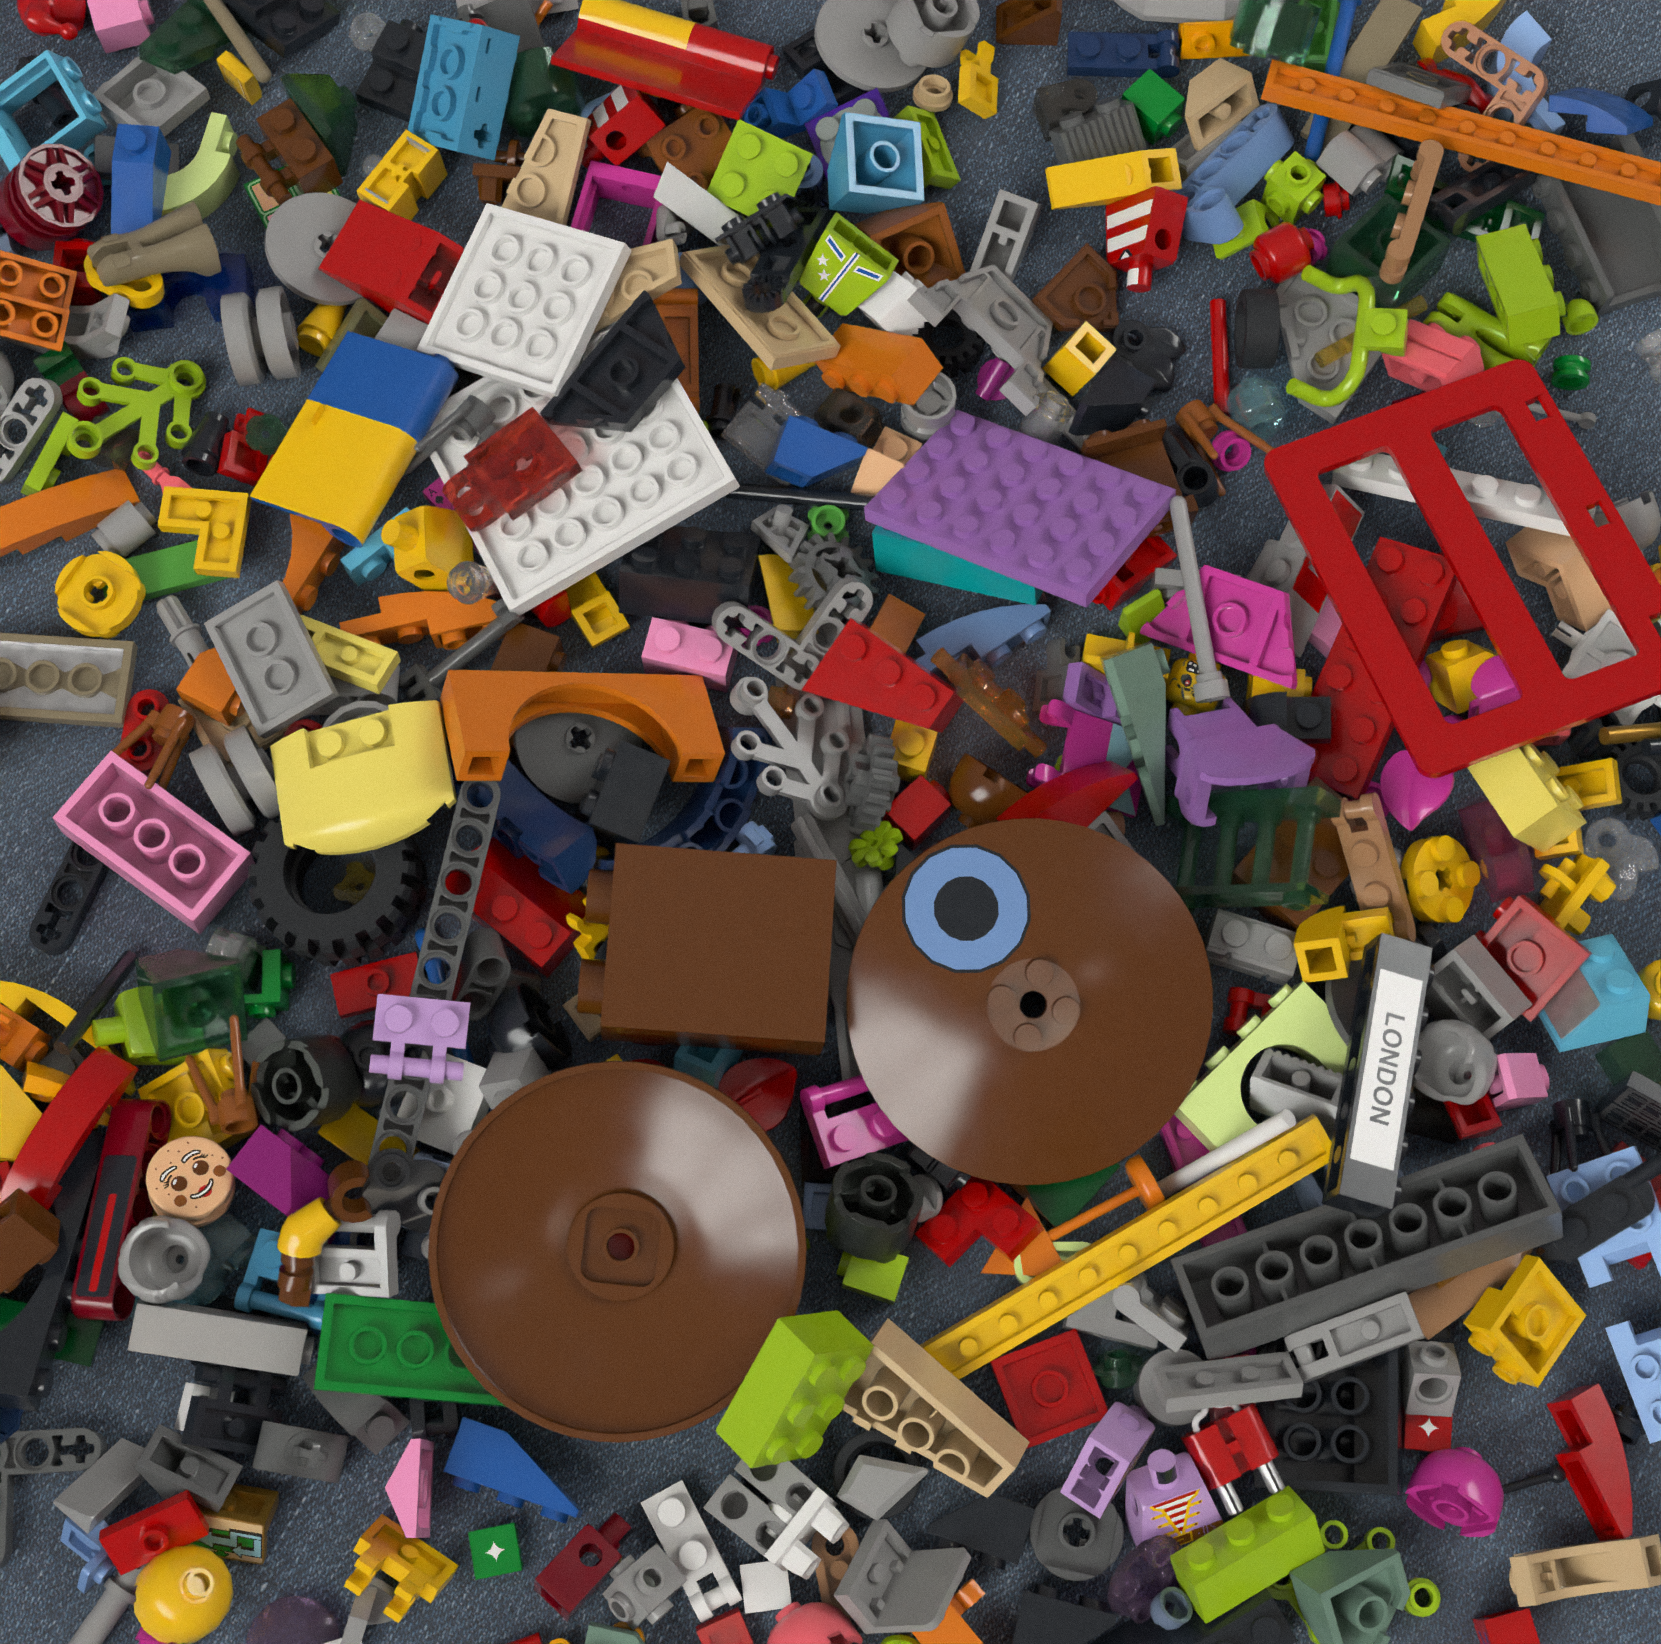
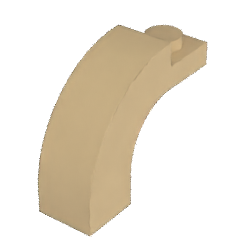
M1659 1534L1554 1547L1514 1554V1557H1509L1511 1564L1509 1581L1513 1592L1517 1595L1519 1607L1536 1606L1582 1595L1650 1588L1661 1585V1543Z

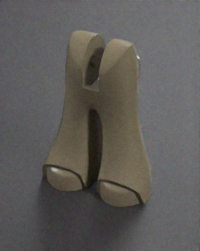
M193 201L142 228L122 234L113 233L103 236L87 249V254L93 266L97 268V274L102 284L108 287L161 273L184 271L208 277L221 272V264L213 236L207 224H203L201 213Z

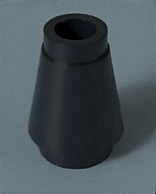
M214 411L206 412L182 448V464L190 472L200 476H212L218 470L224 435L227 433L229 420L224 415Z

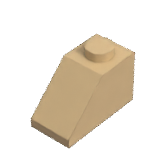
M1219 58L1189 81L1185 119L1194 149L1200 151L1260 106L1251 72Z

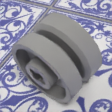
M282 286L259 289L256 297V310L251 298L244 292L222 295L220 305L224 338L230 364L239 386L262 384L267 372L266 362L271 374L279 381L299 378L301 363L298 335L284 288Z
M245 724L224 735V746L232 761L228 764L219 749L210 743L189 753L192 765L225 825L235 838L256 826V816L248 801L253 798L264 816L272 819L280 815L273 764L263 747L259 748Z

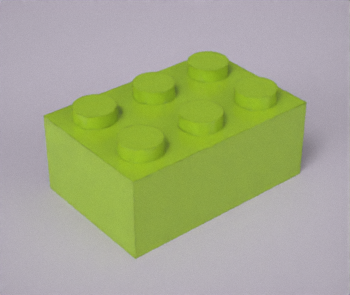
M838 1310L778 1318L715 1431L751 1469L811 1457L821 1447L823 1443L822 1436L831 1420L842 1411L845 1404L843 1399L853 1382L858 1380L866 1369L865 1361L874 1345Z

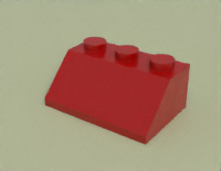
M492 837L484 863L472 918L484 928H491L497 931L502 936L505 945L548 978L574 948L573 942L581 935V932L568 925L566 915L572 913L583 919L586 906L582 900L586 895L578 889L570 894L539 876V865L531 861L526 855L519 859L514 857L495 837ZM461 872L452 873L445 880L446 888L454 895L466 894L471 888L470 879Z

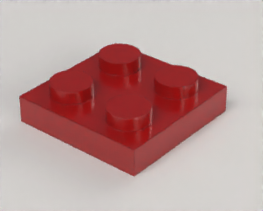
M1072 1329L989 1362L1015 1430L1029 1441L1026 1449L1098 1422L1108 1412L1077 1329Z

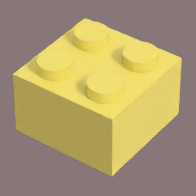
M1532 743L1467 767L1512 836L1542 853L1587 823L1579 811L1584 806L1581 799L1569 785L1563 787L1555 775L1560 772L1557 764L1547 752L1543 751L1540 753Z

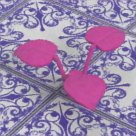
M1499 655L1481 664L1472 677L1471 689L1477 698L1469 704L1468 718L1476 716L1478 708L1479 714H1482L1521 698ZM1423 660L1419 671L1429 688L1433 677L1428 665ZM1458 715L1444 717L1445 721L1451 724L1464 720ZM1403 750L1395 753L1385 764L1381 773L1380 786L1383 799L1391 814L1403 827L1413 831L1423 819L1437 810L1447 800L1453 789L1455 779L1454 772L1440 778L1423 776L1416 769L1408 751Z

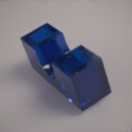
M234 253L218 254L221 272L208 277L184 271L161 273L165 290L161 302L146 309L128 306L126 315L130 317L129 325L133 332L174 328L175 307L182 299L192 295L206 298V304L215 322H222L220 300L221 296L225 294L246 293L251 298L256 310L253 273L245 255Z

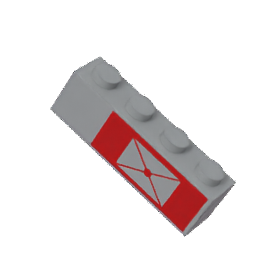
M1337 484L1322 485L1350 540L1353 541L1365 512ZM1288 520L1260 584L1289 593L1295 657L1300 658L1328 595Z

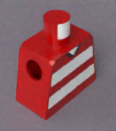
M619 85L587 117L591 120L588 133L589 138L586 141L581 163L588 169L591 160L600 162L606 156L615 166L620 165L666 126L656 103L647 94L641 93L639 90Z
M1154 186L1106 205L1107 262L1113 268L1128 273L1126 288L1129 291L1139 293L1150 291L1153 271L1172 265L1177 259L1188 197L1159 186Z

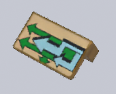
M234 1483L218 1513L195 1502L209 1524V1535L190 1544L208 1548L220 1558L259 1565L264 1564L267 1557V1531L279 1505V1491Z

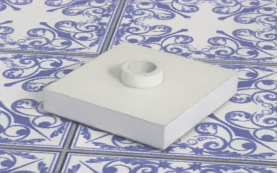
M424 1050L421 1054L420 1059H428V1056ZM446 1054V1061L464 1063L462 1081L444 1079L443 1084L431 1083L417 1140L453 1154L452 1146L455 1138L463 1131L473 1130L486 1116L490 1106L479 1088L486 1068ZM406 1092L397 1117L408 1118L416 1112L417 1100L411 1093Z

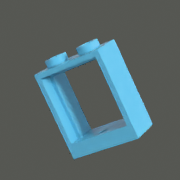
M47 49L0 84V155L9 171L31 150L12 114L57 80L60 82L79 117L43 144H63L77 150L107 128L100 115L102 107L99 101L91 92L85 89L80 80L83 77L82 72L70 57H62Z

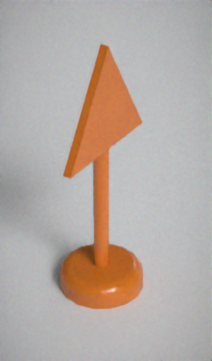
M1139 1154L1129 1158L1125 1163V1170L1132 1187L1047 1232L1030 1200L1026 1197L1021 1207L1039 1221L1044 1230L1020 1253L1023 1275L1037 1276L1060 1263L1062 1260L1052 1243L1053 1241L1130 1200L1139 1197L1147 1211L1165 1201L1154 1176ZM995 1248L981 1274L1016 1275L1014 1261L1011 1262Z

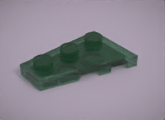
M187 0L139 45V58L176 75L213 57L214 49L229 42L232 44V42L203 0ZM242 28V30L244 31V33H245L246 36H247V34H248L249 32H247L245 29Z

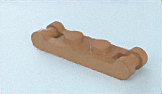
M1425 140L1420 144L1417 151V160L1414 162L1410 172L1412 180H1408L1401 204L1408 206L1406 214L1399 212L1397 214L1390 236L1395 238V240L1389 243L1385 259L1379 270L1380 278L1388 284H1397L1402 281L1411 259L1444 154V148L1438 141Z
M1375 792L1362 794L1359 800L1348 801L1345 797L1332 799L1329 803V813L1333 824L1337 827L1360 911L1388 907L1389 913L1392 912L1394 918L1392 926L1395 937L1415 942V923L1378 794ZM1362 817L1367 822V825L1356 826L1354 819Z

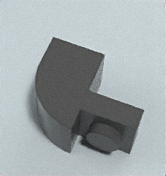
M317 1363L302 1376L312 1393L335 1420L351 1436L355 1435L375 1455L386 1447L410 1423L406 1415L386 1396L313 1390Z

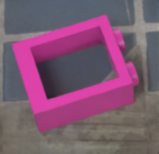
M591 160L571 227L589 232L599 198L602 197L653 209L643 246L655 243L657 241L656 213L658 207L663 204L653 196L661 176Z

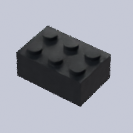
M672 526L624 554L619 571V613L712 624V616L715 609L725 602L735 601L751 610L758 578L760 536L746 535L742 532L729 533L704 530L695 526ZM740 613L734 618L728 615L724 618L723 622L727 626L746 628L738 619Z

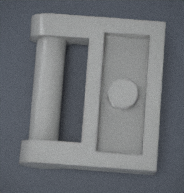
M380 1210L377 1214H372L373 1217L364 1222L350 1223L341 1220L342 1225L337 1231L374 1233L375 1246L328 1244L327 1240L323 1244L321 1254L316 1256L315 1265L312 1266L314 1274L311 1294L333 1293L387 1298L399 1294L396 1238L401 1227L399 1213L396 1210Z
M1144 1272L1116 1287L1112 1301L1117 1310L1177 1353L1187 1339L1192 1324V1318L1187 1315L1189 1312L1188 1308L1172 1295L1166 1294L1163 1298L1148 1287V1279Z

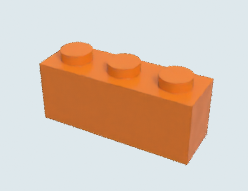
M844 323L832 335L841 345L837 356L814 361L823 372L821 376L823 381L835 391L845 390L854 392L862 397L872 396L881 398L888 403L899 402L908 405H914L943 369L922 338Z

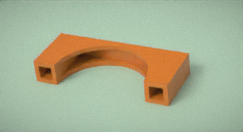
M448 670L440 697L457 781H501L510 754L509 738L526 723L536 718L556 713L594 715L629 729L651 746L659 756L671 761L668 772L672 782H714L725 755L702 675Z

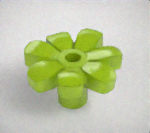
M880 821V826L875 828V832L864 830L860 834L861 839H853L848 845V850L852 855L851 860L856 867L862 868L869 864L872 868L879 867L880 870H888L895 863L893 855L899 849L896 844L903 840V836L900 830L893 828L889 821Z

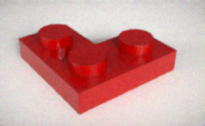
M972 1176L961 1191L958 1189L942 1205L938 1215L928 1219L915 1235L925 1247L950 1268L980 1236L984 1237L1006 1258L1013 1262L1044 1229L1039 1221L992 1181Z

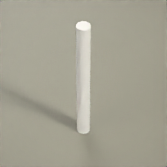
M1284 1109L1158 1181L1157 1184L1164 1198L1173 1195L1292 1128L1296 1124L1294 1114L1290 1110Z

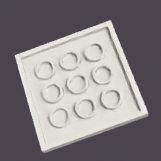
M486 203L418 345L417 351L433 356V354L443 355L454 363L457 368L550 398L558 396L565 382L578 367L631 254V249L624 242Z

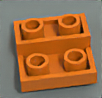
M0 250V336L61 352L77 271Z

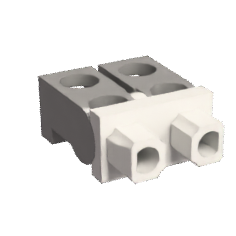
M741 1459L734 1470L771 1500L768 1505L764 1503L740 1481L729 1474L703 1508L784 1572L788 1569L805 1580L809 1579L822 1559L805 1546L807 1542L818 1531L834 1544L848 1529L849 1523L835 1508L837 1503L790 1461L751 1469Z

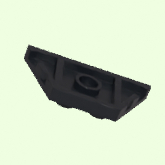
M643 290L565 382L558 396H554L543 408L540 415L545 422L550 425L632 432L686 368L648 292Z

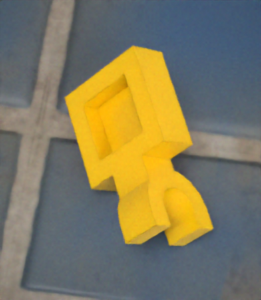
M983 40L978 43L976 55L967 49L960 51V64L962 66L959 71L958 103L983 119H987L997 114L998 78L991 74L995 47Z

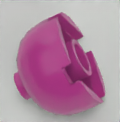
M1467 1447L1441 1449L1426 1455L1415 1467L1405 1493L1408 1494L1406 1499L1408 1507L1419 1518L1442 1530L1446 1526L1444 1521L1460 1526L1462 1528L1459 1535L1466 1537H1485L1494 1533L1502 1512L1504 1500L1502 1484L1497 1473L1482 1459L1478 1452Z

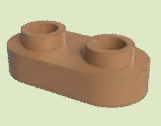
M848 1527L841 1536L844 1543L842 1553L833 1556L826 1550L828 1539L816 1531L812 1539V1552L822 1559L816 1568L821 1600L824 1603H830L839 1608L848 1618H851L833 1595L859 1548L857 1536Z

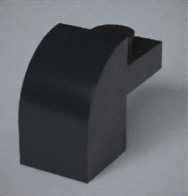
M1272 692L1253 696L1242 703L1243 712L1257 727L1276 724L1283 731L1305 744H1331V697H1287V692Z

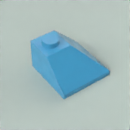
M845 112L840 120L827 169L829 210L869 214L921 204L924 201L920 122Z

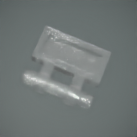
M763 382L753 395L766 405L764 409L761 410L748 400L722 432L721 436L765 471L781 427L772 419L774 415L777 414L783 420H786L789 415L793 417L805 415L787 401L789 397L780 389L776 392ZM809 413L807 414L806 417H809V418L815 420L816 422H818V420H816V419H815L813 416H811ZM770 475L783 487H788V485L790 484L789 482H786L782 479Z

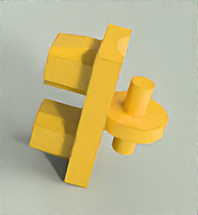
M1578 854L1573 861L1564 858L1558 868L1544 864L1539 870V874L1547 882L1539 892L1544 897L1539 907L1560 923L1559 926L1566 932L1578 936L1581 935L1590 924L1591 916L1580 908L1586 898L1590 897L1593 901L1602 903L1616 889V884L1606 873L1610 865L1600 857L1593 859L1584 854Z

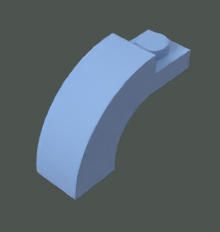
M1526 10L1512 22L1500 43L1532 64L1537 65L1542 61L1552 39ZM1496 51L1488 71L1489 74H1496L1503 69L1505 56L1502 52ZM1517 61L1515 63L1514 69L1520 65V62ZM1513 69L1509 77L1522 86L1519 94L1522 95L1526 90L1533 92L1536 87L1532 76L1525 78ZM1508 78L1502 82L1503 85L1507 84ZM1487 81V93L1494 97L1499 89ZM1543 97L1524 126L1560 135L1566 123L1557 112H1548L1549 103ZM1501 109L1494 114L1496 119L1511 123L1514 121V115L1510 109Z

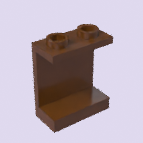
M1165 418L1153 422L1149 419L1138 420L1124 430L1113 433L1109 430H1102L1093 433L1084 440L1080 455L1176 489V496H1182L1162 442L1167 428ZM1193 494L1183 497L1187 502L1191 526L1199 510ZM1170 510L1145 539L1174 531Z

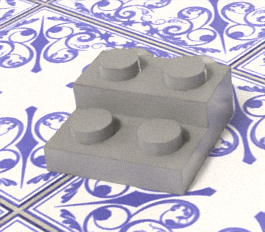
M152 46L140 56L134 58L124 69L109 81L103 83L93 93L102 107L101 117L116 129L118 124L159 126L164 137L210 100L205 86Z

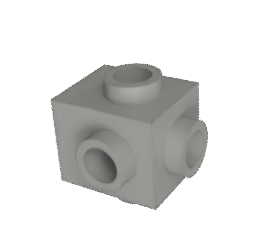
M656 1543L639 1559L635 1560L630 1554L609 1573L614 1581L602 1595L607 1599L609 1608L615 1617L620 1621L626 1622L634 1631L646 1619L653 1626L674 1606L669 1599L687 1579Z

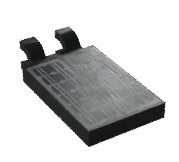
M1633 1070L1599 1100L1594 1113H1599L1600 1119L1661 1152V1085Z

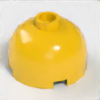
M194 1544L173 1547L154 1557L138 1574L135 1582L137 1588L135 1591L136 1601L133 1603L134 1613L143 1630L159 1642L167 1644L171 1642L177 1644L195 1643L216 1630L229 1612L234 1594L231 1573L223 1559L208 1548Z

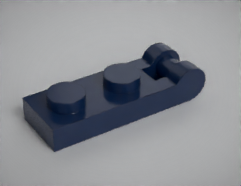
M1163 30L1157 34L1068 31L1067 76L1141 77L1147 70L1151 69L1161 78L1175 77L1180 72V60L1176 56V51L1180 47L1179 33L1174 30ZM1148 53H1160V57L1157 59L1148 58Z

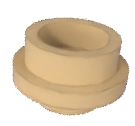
M926 75L914 87L913 100L917 106L924 110L940 112L946 110L952 104L953 92L950 83L942 76Z

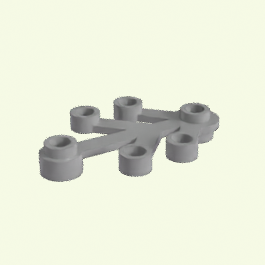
M744 677L740 679L730 692L731 705L740 714L755 715L778 746L775 747L761 743L757 734L749 730L741 731L731 743V751L736 758L743 761L753 759L774 765L766 767L757 777L756 783L760 792L767 796L778 794L806 802L809 813L819 820H835L841 817L848 808V805L845 804V789L838 783L841 755L847 750L850 743L847 734L841 729L833 728L821 738L820 749L824 753L821 774L811 762L815 723L824 711L823 701L815 694H805L796 703L794 711L797 716V727L794 738L768 703L766 684L757 677ZM748 689L751 690L756 696L751 695L748 692ZM804 704L811 706L814 713L807 711ZM830 739L835 740L839 744V748L834 747ZM741 741L747 742L751 750L745 749L741 745ZM781 768L797 772L804 783L787 779ZM766 776L772 777L776 781L777 786L771 785L767 781ZM824 794L828 795L833 802L828 801Z

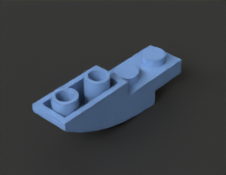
M1022 604L988 609L958 618L916 640L915 655L918 658L916 661L938 677L944 674L947 677L955 675L967 665L968 661L966 659L968 658L978 671L989 664L994 668L1005 662L1012 655L1013 648L1024 641L1029 645L1047 632L1046 626H1048L1051 610L1046 604H1036V606Z

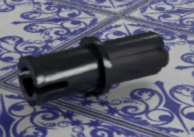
M33 55L28 57L22 56L18 60L19 64L16 66L17 72L36 57ZM58 80L32 99L34 103L42 106L57 129H63L77 118L76 111L61 93V85Z

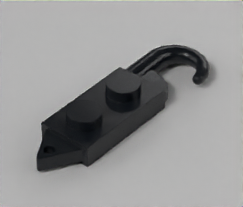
M1661 1154L1649 1158L1562 1211L1563 1238L1533 1248L1530 1255L1539 1257L1541 1260H1565L1569 1264L1648 1217L1655 1206L1654 1192L1649 1181L1661 1174ZM1539 1248L1545 1250V1255L1542 1257L1537 1254Z

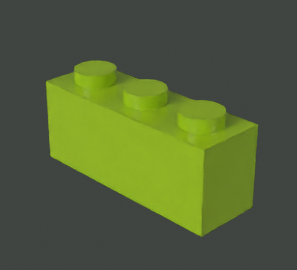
M1526 224L1476 236L1478 268L1509 347L1560 335V317L1566 315L1565 303L1561 291H1553L1554 278L1550 265H1542L1543 253L1539 239H1531Z
M1288 1485L1281 1492L1273 1494L1170 1555V1560L1180 1589L1189 1597L1192 1607L1207 1624L1290 1574V1571L1325 1553L1315 1514Z

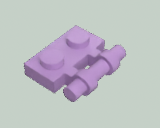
M378 994L373 1041L391 1042L390 1056L371 1054L369 1073L388 1074L387 1079L401 1080L402 1076L429 1078V1083L443 1084L444 1079L462 1081L464 1063L446 1061L447 1048L466 1049L470 1003ZM405 1044L433 1046L431 1060L404 1057Z

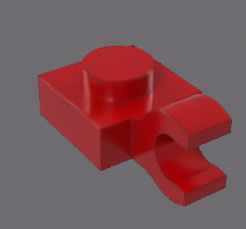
M249 407L247 408L246 415L241 413L236 415L234 430L224 435L217 473L253 487L256 486L265 471L270 444L259 441L264 423V413Z

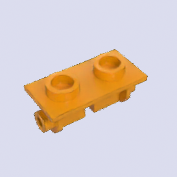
M1246 15L1245 18H1237L1235 20L1179 23V39H1182L1180 60L1260 56L1264 19H1252L1251 15Z

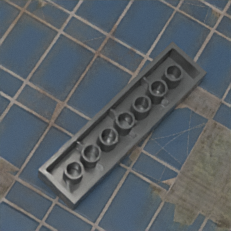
M1523 1134L1397 1178L1402 1185L1397 1205L1393 1210L1376 1219L1322 1205L1171 1259L1179 1287L1207 1360L1229 1357L1405 1291L1406 1293L1563 1238L1562 1211Z

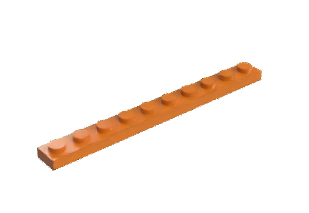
M1274 59L1271 61L1261 96L1262 100L1419 142L1435 140L1445 149L1661 206V162L1451 106L1438 109L1372 85Z

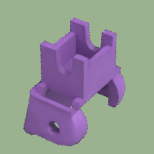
M1232 698L1223 699L1222 709L1194 715L1184 716L1178 708L1170 709L1167 728L1176 738L1180 752L1178 753L1171 745L1165 746V764L1177 777L1174 795L1179 801L1182 814L1191 824L1200 827L1215 825L1217 817L1208 807L1210 792L1237 785L1257 784L1264 803L1275 812L1289 810L1298 804L1306 791L1311 765L1315 759V749L1283 731L1276 724L1257 727Z

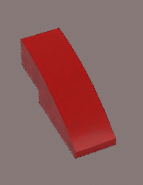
M1111 760L1086 765L1066 772L1038 786L1016 801L996 819L1001 821L1020 818H1040L1088 827L1138 777L1135 772Z
M1599 1383L1573 1388L1546 1404L1568 1445L1566 1449L1555 1454V1457L1564 1469L1566 1478L1599 1541L1626 1539L1632 1535V1496L1623 1443L1613 1413Z

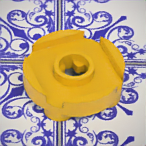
M97 551L99 554H92L88 557L83 554L71 560L57 578L55 594L58 596L57 603L59 608L57 607L59 615L69 626L83 635L112 639L120 631L128 627L137 617L146 596V588L141 582L138 572L123 557L109 551ZM105 585H108L106 599L94 604V597L90 594L92 589L95 587L102 589Z
M1448 835L1430 836L1427 839H1419L1413 842L1403 857L1400 869L1402 879H1407L1409 894L1406 895L1411 913L1420 921L1427 923H1457L1461 921L1471 903L1474 887L1478 885L1481 878L1477 863L1470 861L1464 847ZM1436 872H1438V874H1439L1440 884H1439V880H1438V878H1437V876H1436Z

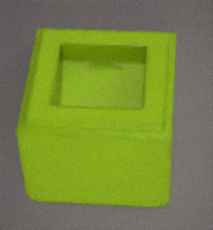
M1153 589L1122 610L1118 626L1126 637L1129 632L1135 633V643L1144 644L1153 639L1140 634V630L1146 622H1152L1165 609L1163 597L1159 589Z

